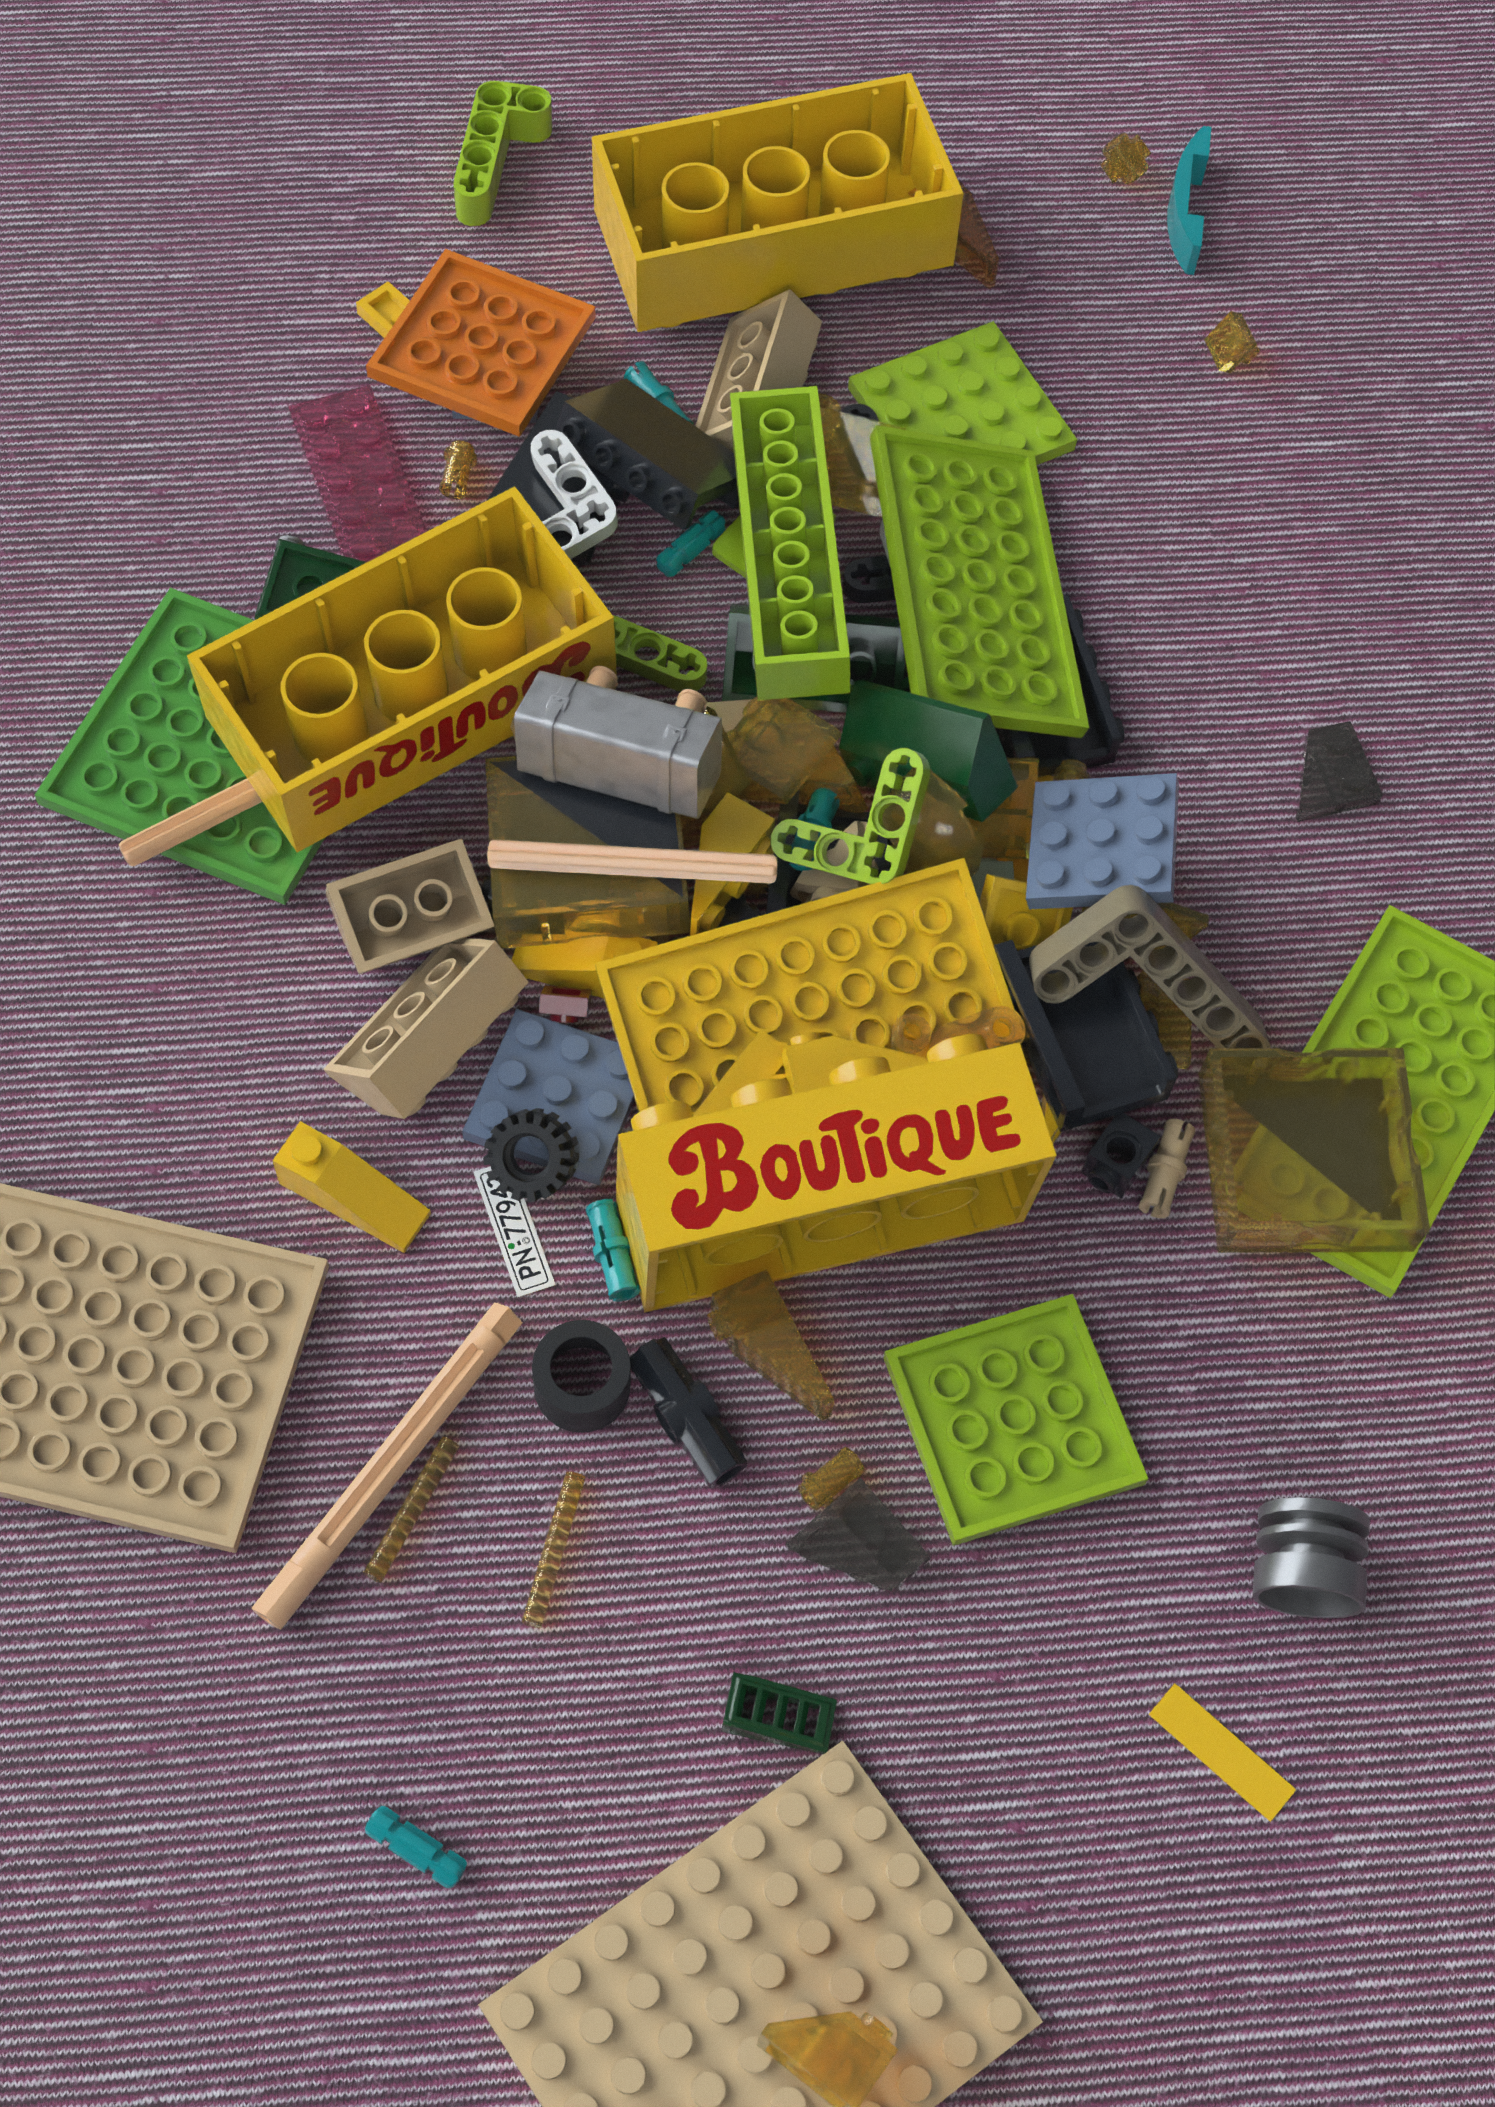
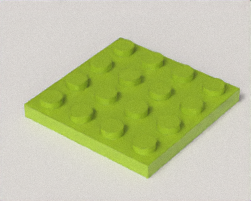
M994 321L849 377L848 389L857 403L867 405L873 409L880 425L884 427L1034 451L1037 465L1072 452L1076 447L1077 438Z
M1073 1294L884 1352L883 1359L953 1546L1145 1485L1148 1481L1142 1461Z

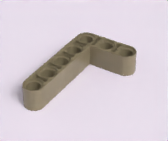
M1124 885L1113 890L1037 945L1030 954L1029 966L1034 991L1040 999L1048 1003H1062L1070 999L1124 959L1131 956L1234 1066L1245 1070L1254 1069L1264 1064L1269 1058L1271 1045L1258 1012L1148 893L1139 886ZM1135 913L1138 914L1137 916H1135V917H1133V918H1129V919H1125V918H1124L1125 916H1127V915H1129V914H1135ZM1091 942H1099L1094 946H1085L1086 944H1089ZM1167 945L1162 949L1154 950L1158 946ZM1053 970H1060L1055 974H1046ZM1195 976L1194 978H1192V979H1190V980H1183V979H1185V978H1187V977Z

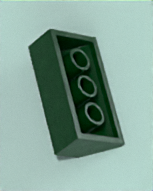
M731 604L728 619L722 701L758 699L749 605ZM845 614L850 653V693L768 700L769 705L846 713L852 685L858 679L894 688L903 681L905 669V654L899 619Z
M860 679L852 685L839 743V751L846 764V773L856 785L876 790L885 758L896 749L909 748L923 754L930 766V778L922 806H930L950 812L958 817L962 816L983 823L1018 788L988 713ZM909 758L906 765L899 764L896 770L897 774L903 776L900 791L890 788L889 795H896L910 800L911 793L902 791L906 777H914L916 774V768L910 766Z

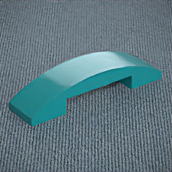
M1203 126L1196 132L1185 147L1178 163L1167 209V228L1170 244L1179 265L1187 275H1194L1202 247L1204 216L1188 214L1190 186L1191 184L1202 185L1208 163L1212 128L1209 126Z

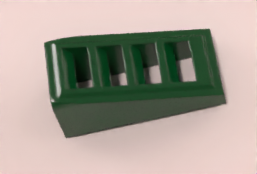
M733 1672L721 1732L825 1754L828 1751L837 1699L759 1677ZM746 1694L756 1696L751 1720L741 1717ZM767 1699L777 1701L772 1726L762 1723ZM788 1703L798 1705L793 1731L783 1729ZM809 1708L819 1710L814 1737L804 1735Z

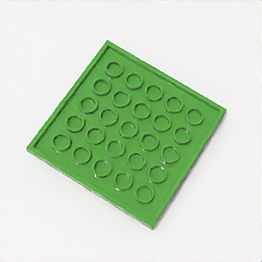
M170 587L35 793L38 805L125 840L247 779L205 716L186 655L254 620ZM261 802L160 854L286 905L325 838L297 853L265 804Z

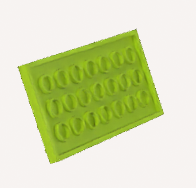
M875 425L869 438L911 693L988 713L995 728L1082 738L1090 727L1034 451Z
M1389 905L1287 1078H1384L1408 1247L1260 1124L1221 1188L1216 1200L1391 1299L1495 1111V961Z

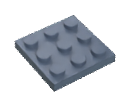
M1177 773L1035 782L1026 888L1028 908L1088 907L1124 885L1139 886L1156 903L1174 902L1179 797Z
M516 1009L463 1128V1139L485 1146L486 1140L493 1135L490 1133L491 1130L501 1123L503 1119L524 1109L531 1111L535 1108L544 1109L545 1114L554 1112L559 1115L557 1120L561 1124L567 1121L571 1126V1129L568 1130L570 1137H577L578 1145L574 1147V1151L579 1153V1161L574 1164L573 1168L576 1171L573 1177L600 1186L618 1143V1134L622 1133L635 1101L618 1042ZM525 1136L517 1142L514 1149V1157L546 1167L549 1161V1152L546 1145L540 1139L533 1136Z

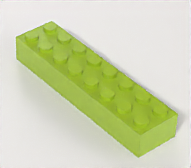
M809 386L730 393L732 435L758 701L850 693V653L818 387Z

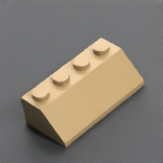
M790 289L729 319L695 426L733 453L730 393L803 387L807 379V370L813 351L817 346V337L822 321Z
M464 938L438 947L323 1070L329 1077L380 1114L405 1119L407 1116H411L420 1110L426 1102L425 1096L438 1082L448 1078L456 1070L457 1061L462 1055L486 1037L491 1023L500 1014L508 1011L516 1004L519 998L518 994L529 981L494 940Z

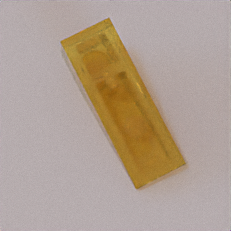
M767 1269L712 1293L711 1312L706 1316L716 1340L720 1342L725 1339L734 1356L823 1421L831 1417L835 1400Z

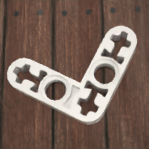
M545 430L537 434L531 442V455L534 466L564 507V510L542 523L551 534L556 531H566L572 535L571 541L561 547L567 556L572 559L615 532L618 526L616 506L569 439L562 432ZM550 448L553 452L558 451L560 463L562 464L558 469L553 457L550 454L544 455L545 449ZM571 477H580L586 481L585 487L576 493L565 491L562 485L564 481ZM596 511L600 516L605 515V520L598 522L595 518L590 519V514ZM575 521H578L579 528L583 527V534H579Z

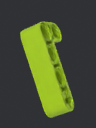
M488 81L478 87L454 177L456 216L464 225L480 226L490 220L510 140L535 143L545 141L551 136L552 104L551 95L547 90L538 86L503 81Z

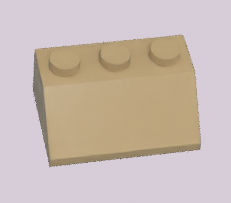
M462 838L326 884V897L342 940L359 975L495 927Z

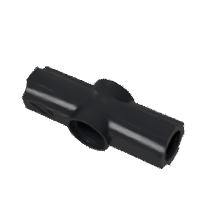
M666 1337L652 1339L639 1347L630 1357V1368L655 1404L653 1406L654 1412L667 1436L675 1445L681 1444L709 1489L722 1486L735 1478L738 1473L747 1467V1460L721 1422V1413L709 1390L699 1379L693 1380Z

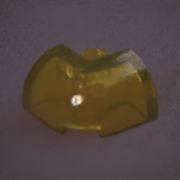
M916 768L910 770L903 777L900 791L893 789L889 795H896L910 800L911 793L903 792L902 788L906 777L915 776ZM930 770L929 782L910 849L906 874L965 858L970 876H973L979 871L984 849V835L978 831L974 833L970 822L962 812V809L968 804L932 770ZM898 804L890 805L883 813L882 821L887 830H898L905 821L904 809ZM890 839L891 843L897 847L899 840Z

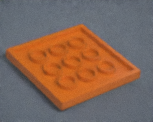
M445 249L366 364L367 377L520 437L595 320V306Z

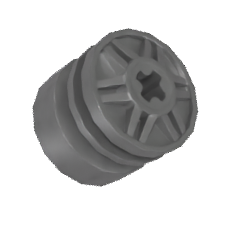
M1279 1498L1265 1502L1258 1508V1524L1261 1530L1257 1533L1256 1542L1258 1548L1266 1552L1267 1555H1263L1255 1561L1252 1594L1255 1602L1280 1613L1311 1618H1345L1359 1615L1366 1610L1367 1572L1365 1568L1356 1562L1368 1556L1369 1547L1365 1538L1369 1535L1370 1531L1369 1515L1359 1508L1348 1504L1321 1498Z

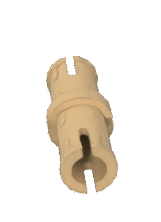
M1180 1119L1166 1120L1157 1154L1150 1158L1147 1166L1150 1176L1143 1198L1139 1203V1209L1146 1214L1149 1211L1150 1205L1154 1206L1150 1216L1155 1218H1166L1169 1216L1178 1182H1181L1187 1173V1166L1184 1163L1196 1130L1188 1123L1184 1132H1181L1184 1121Z

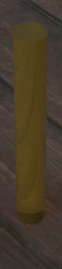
M441 1437L363 1571V1574L378 1583L383 1581L459 1449V1445L453 1440Z
M572 1471L565 1473L521 1621L527 1626L542 1628L586 1479L582 1474Z

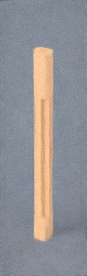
M494 1302L439 1374L253 1605L252 1610L264 1621L279 1630L284 1627L462 1398L514 1335L523 1322L509 1307Z

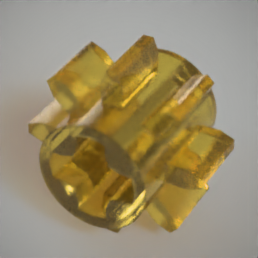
M1126 132L1121 133L1109 141L1102 149L1106 159L1100 163V166L1112 183H1115L1120 178L1125 185H1128L1141 177L1149 168V164L1144 158L1148 157L1151 152L1138 134L1130 139Z

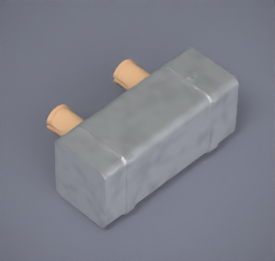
M604 666L593 667L589 672L586 682L541 670L538 672L514 716L518 771L543 777L544 780L553 783L559 781L658 808V811L671 814L674 812L696 819L700 817L720 776L722 758V718L704 713L707 708V701L701 693L692 689L682 690L678 695L675 705L615 690L618 686V677L612 670Z

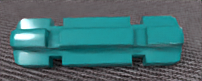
M715 510L707 511L698 519L700 524L694 523L671 543L673 548L667 547L656 557L657 569L667 577L675 576L683 569L682 563L688 564L711 544L709 539L715 540L725 531L726 521L723 516L719 515Z
M380 1806L373 1812L365 1827V1832L369 1837L381 1845L384 1841L390 1843L388 1847L390 1851L424 1874L427 1870L433 1872L431 1878L445 1888L451 1889L459 1882L467 1866V1862L463 1857L451 1849L446 1854L442 1851L444 1846L442 1843L409 1821H406L403 1825L399 1822L400 1815L388 1807Z

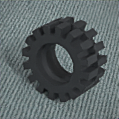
M535 1108L531 1111H528V1109L518 1111L497 1124L490 1132L493 1134L492 1137L485 1142L484 1148L489 1149V1151L483 1157L484 1165L490 1164L492 1171L487 1173L490 1181L497 1179L500 1183L496 1189L502 1194L507 1191L511 1192V1199L519 1201L522 1198H527V1202H534L540 1198L545 1199L565 1186L566 1182L573 1177L576 1171L573 1168L574 1164L579 1161V1153L574 1151V1147L578 1145L577 1137H570L568 1130L571 1129V1126L567 1121L561 1124L557 1120L559 1118L558 1114L554 1112L545 1114L544 1109ZM533 1136L540 1139L546 1145L549 1152V1161L542 1172L529 1173L521 1169L514 1157V1149L522 1137Z

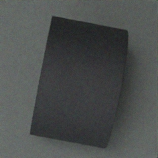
M574 1320L556 1326L539 1342L532 1360L534 1393L541 1412L550 1422L567 1431L584 1433L604 1428L617 1419L628 1402L631 1387L629 1353L617 1333L595 1321ZM590 1348L598 1350L611 1358L612 1373L606 1385L599 1391L586 1396H576L566 1393L556 1385L550 1371L551 1362L558 1355L568 1350Z

